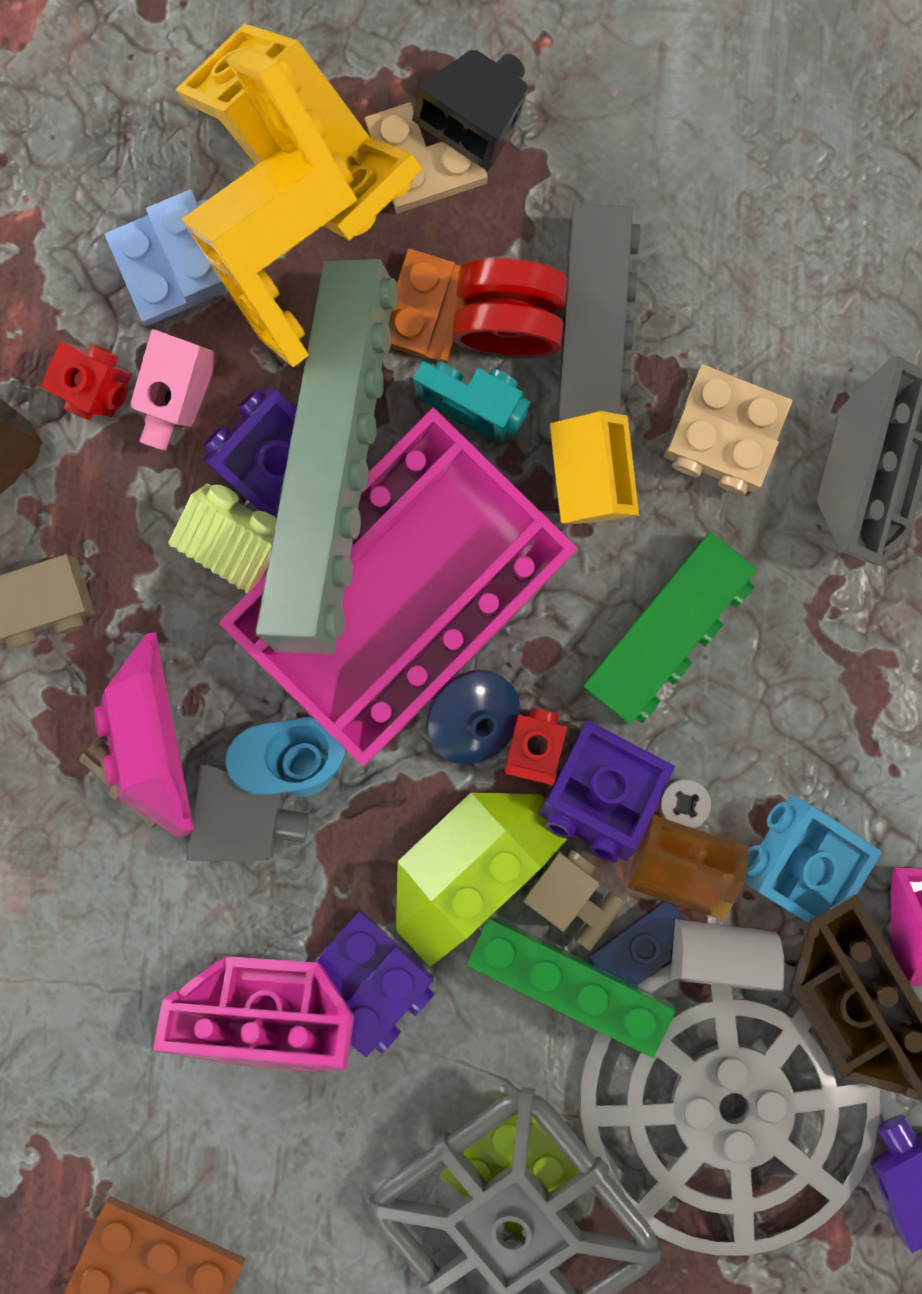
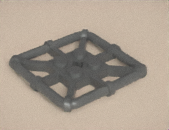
M522 1087L521 1092H514L502 1097L452 1134L444 1132L434 1140V1147L387 1179L376 1193L371 1194L369 1197L368 1212L374 1216L380 1230L422 1279L421 1288L426 1294H460L453 1286V1283L474 1268L480 1271L498 1294H517L537 1279L542 1281L551 1294H617L644 1276L654 1264L660 1262L662 1257V1243L657 1240L648 1222L607 1174L609 1172L608 1165L601 1157L594 1158L553 1106L541 1096L535 1095V1089ZM517 1114L512 1165L486 1182L466 1158L463 1151ZM532 1117L538 1121L579 1171L575 1176L550 1193L527 1166ZM443 1165L449 1168L469 1193L468 1196L451 1208L398 1198ZM593 1188L634 1239L582 1231L562 1208ZM513 1221L522 1225L524 1237L518 1238L514 1233L505 1236L502 1233L505 1222ZM402 1223L446 1230L463 1253L446 1265L437 1266ZM576 1253L625 1261L582 1291L574 1289L557 1268L558 1265Z

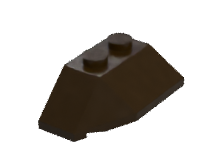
M852 894L810 920L789 988L844 1078L899 1093L916 1100H922V1003L858 896Z

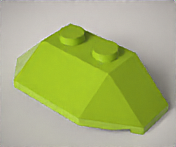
M471 792L398 860L396 931L429 967L467 939L535 875L567 840L550 832L545 827L547 820L538 815L545 800L541 794Z

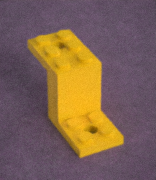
M244 23L175 90L187 105L219 119L257 165L279 148L226 58L244 47L261 55L266 54L279 63L284 61L292 69L301 85V90L296 94L306 110L311 108L324 124L328 135L323 141L331 155L337 154L340 156L353 176V181L349 183V186L357 201L323 225V227L350 241L354 236L366 232L374 224L376 215L390 201L397 200L406 194L412 186V180L423 168L412 153L372 138L366 133L298 40Z
M242 47L226 58L279 149L181 220L258 338L294 367L309 356L299 340L305 336V333L295 317L288 310L283 312L274 301V298L279 295V291L262 269L357 201V198L349 186V183L353 181L349 168L337 154L331 155L323 141L328 135L324 124L311 108L307 110L304 108L296 94L301 90V85L292 69L284 61L279 63L266 54L261 55Z

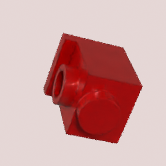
M530 708L528 717L517 716L503 773L554 786L567 726L557 724L559 714ZM534 735L542 736L547 744L546 750L540 755L532 754L527 746L529 739Z

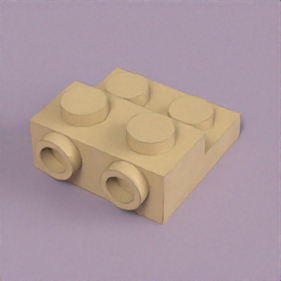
M701 364L664 458L674 461L672 467L683 474L700 477L702 472L719 479L718 486L737 495H746L747 491L755 493L762 486L779 443L777 439L793 400Z

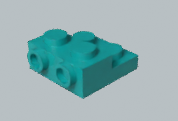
M422 361L413 377L417 400L432 408L434 407L437 411L499 445L503 443L507 434L513 437L517 436L528 416L529 411L527 410L531 401L522 397L523 392L516 388L518 382L513 377L495 368H492L489 373L477 368L467 385L461 382L464 376L453 367L442 362H437L434 367Z

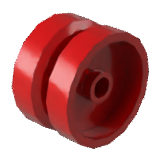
M488 258L472 260L462 264L458 271L456 296L466 306L457 309L454 314L452 340L457 345L472 351L505 357L529 358L558 353L562 345L564 323L554 313L561 310L566 303L567 277L563 272L551 266L518 259Z

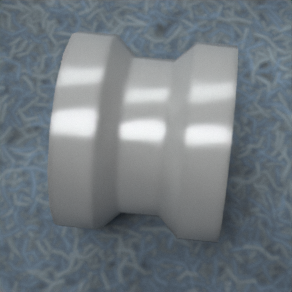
M674 779L667 783L657 805V810L660 817L667 824L679 829H694L701 826L708 818L711 811V798L707 790L700 783L687 779Z

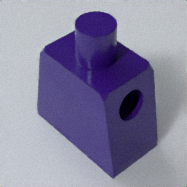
M898 1115L886 1120L878 1127V1131L889 1150L871 1161V1166L894 1231L908 1250L914 1253L922 1248V1132L915 1135L906 1117Z

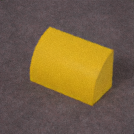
M598 411L550 423L561 523H593L639 516L628 416Z

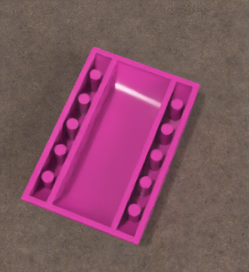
M434 407L369 471L368 485L364 491H361L359 501L360 533L357 538L353 539L350 556L353 565V577L349 587H345L342 604L345 614V625L342 635L337 637L334 654L276 652L256 635L266 576L219 622L363 767L405 728L435 697L437 692L469 663L578 550L544 514Z

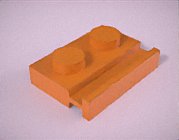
M408 248L397 282L398 304L395 309H391L389 321L391 331L390 348L424 359L430 358L448 364L454 345L452 340L454 314L457 309L466 306L456 296L458 271L461 266L455 265V262Z

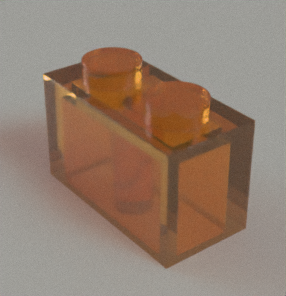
M653 815L635 852L628 888L724 920L744 887L749 847Z

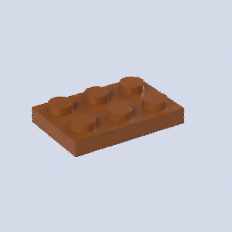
M109 1196L105 1201L64 1294H230L246 1258Z

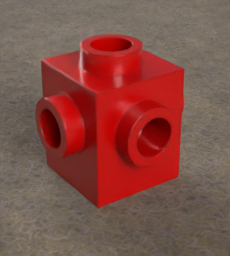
M60 341L41 387L66 400L63 408L74 415L87 420H91L93 414L113 418L116 410L122 406L127 397V385L133 373L116 365L119 356L100 346L91 344L89 349Z

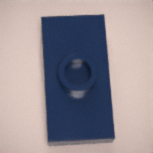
M667 897L588 956L596 966L638 985L672 960L675 919H686L673 901Z

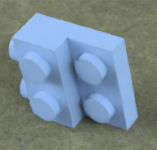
M191 189L147 207V216L104 233L145 327L228 292L181 220L207 201L206 198L196 201Z

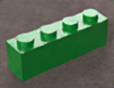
M710 531L701 539L580 688L625 725H631L635 718L643 723L661 702L655 694L667 680L674 685L692 664V661L686 657L698 642L705 647L722 628L723 623L717 618L730 604L736 609L751 593L755 585L748 580L757 571V568Z
M496 916L488 918L467 963V966L653 1059L677 1008L676 1004Z

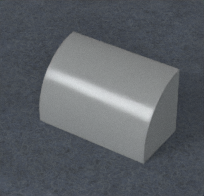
M675 919L670 980L760 991H783L784 955L780 936L776 931Z

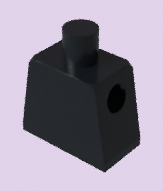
M469 50L419 86L412 121L488 171L518 123L529 88L526 82L522 80L525 75V68L522 62L512 54H504L497 62H494L478 50Z

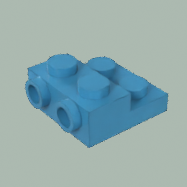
M790 795L786 802L778 803L770 811L767 818V825L770 830L761 845L752 846L744 854L741 861V868L744 873L739 881L809 924L812 918L852 894L857 895L882 851L813 805Z

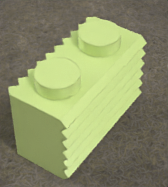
M207 483L191 494L168 543L170 547H175L178 552L185 553L189 558H194L196 563H202L204 568L211 569L212 573L219 574L221 578L227 579L230 584H236L238 589H243L248 594L267 575L277 518L263 511L253 512L238 502L237 494L231 489L222 485L211 486Z

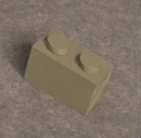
M68 554L0 575V645L6 644L7 650H15L32 645L37 642L36 634L51 629L54 630L55 635L78 630L84 627L82 619L96 615L79 561Z

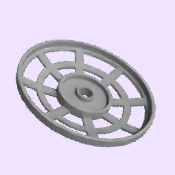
M672 961L666 963L637 986L653 993L665 984L673 981L670 980ZM784 962V979L791 982L795 966ZM710 985L712 1001L697 1004L675 1015L654 1059L641 1052L639 1053L630 1076L627 1105H596V1089L601 1064L612 1038L597 1030L595 1031L585 1055L580 1080V1118L587 1149L594 1158L601 1157L608 1165L609 1172L607 1174L648 1222L656 1236L688 1250L711 1255L746 1256L776 1250L802 1239L826 1223L847 1202L863 1178L875 1148L880 1122V1088L860 1082L836 1085L835 1076L827 1056L808 1032L812 1025L800 1005L792 1017H789L784 1012L763 1003L745 999H733L731 987ZM735 1016L761 1019L777 1026L782 1031L764 1054L753 1047L738 1044ZM714 1018L717 1045L708 1047L690 1058L671 1041L676 1035L691 1025ZM798 1044L812 1061L820 1079L821 1088L793 1092L788 1078L781 1070V1067ZM659 1057L678 1074L672 1090L671 1103L643 1104L647 1077L654 1061ZM731 1093L741 1094L746 1099L745 1112L737 1119H726L721 1116L719 1110L722 1099ZM867 1102V1120L862 1146L852 1171L842 1184L822 1168L835 1140L839 1120V1107ZM824 1110L820 1136L813 1152L808 1157L788 1140L793 1129L795 1113ZM675 1124L681 1139L688 1147L668 1170L653 1151L645 1126ZM629 1126L630 1134L640 1159L650 1174L657 1180L637 1202L624 1189L613 1172L601 1144L598 1127ZM774 1156L796 1173L791 1179L776 1189L758 1196L752 1195L751 1168L764 1164ZM704 1162L719 1169L730 1170L732 1199L706 1195L688 1187L685 1183ZM808 1183L829 1199L816 1214L798 1226L773 1237L755 1240L754 1212L764 1211L785 1202L800 1192ZM673 1196L701 1210L719 1214H733L734 1242H716L692 1237L665 1225L655 1218L654 1215Z

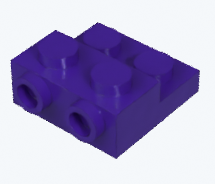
M268 387L262 393L256 388L237 407V411L242 414L238 421L230 429L221 425L205 441L203 447L209 452L202 460L258 511L269 513L277 518L297 409L276 389Z
M586 720L562 768L558 772L554 786H551L538 815L547 820L545 827L553 834L565 839H571L575 834L592 843L590 851L598 858L608 862H617L618 858L627 861L637 851L675 766Z
M361 909L314 961V963H319L323 966L354 1015L350 1044L364 1057H367L373 1049L383 1054L401 1033V1030L395 1024L407 1011L416 1016L435 994L428 988L434 981V975Z

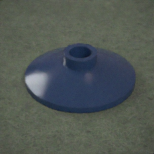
M472 670L452 678L437 692L428 710L426 727L431 744L441 756L458 764H475L493 757L512 738L517 716L520 715V701L517 692L503 676L489 670ZM485 719L483 724L477 729H475L477 723L480 720Z

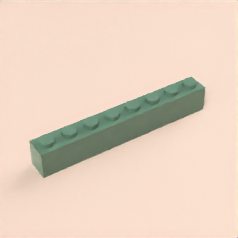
M380 259L324 261L307 351L309 356L306 357L256 631V635L276 652L334 654L337 637H340L344 630L345 614L342 604L345 587H349L353 577V565L350 558L353 539L358 537L361 528V517L358 510L361 491H364L368 485L369 471L366 459L369 444H372L376 437L374 411L376 399L382 396L384 389V378L381 369L384 353H388L391 346V331L389 327L391 309H395L398 304L397 283L394 278L390 277Z

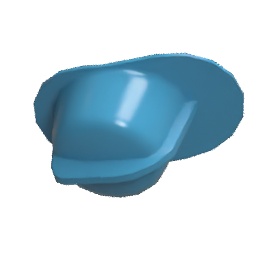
M304 717L289 721L261 724L246 729L235 737L229 746L225 765L230 779L240 789L252 794L273 795L288 793L296 797L312 796L321 792L330 784L345 759L346 749L314 717Z

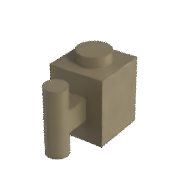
M573 849L567 857L557 850L521 896L522 900L562 932L567 929L576 916L585 922V925L574 939L591 951L626 902L612 891H609L599 906L589 900L600 885L591 876L596 867Z

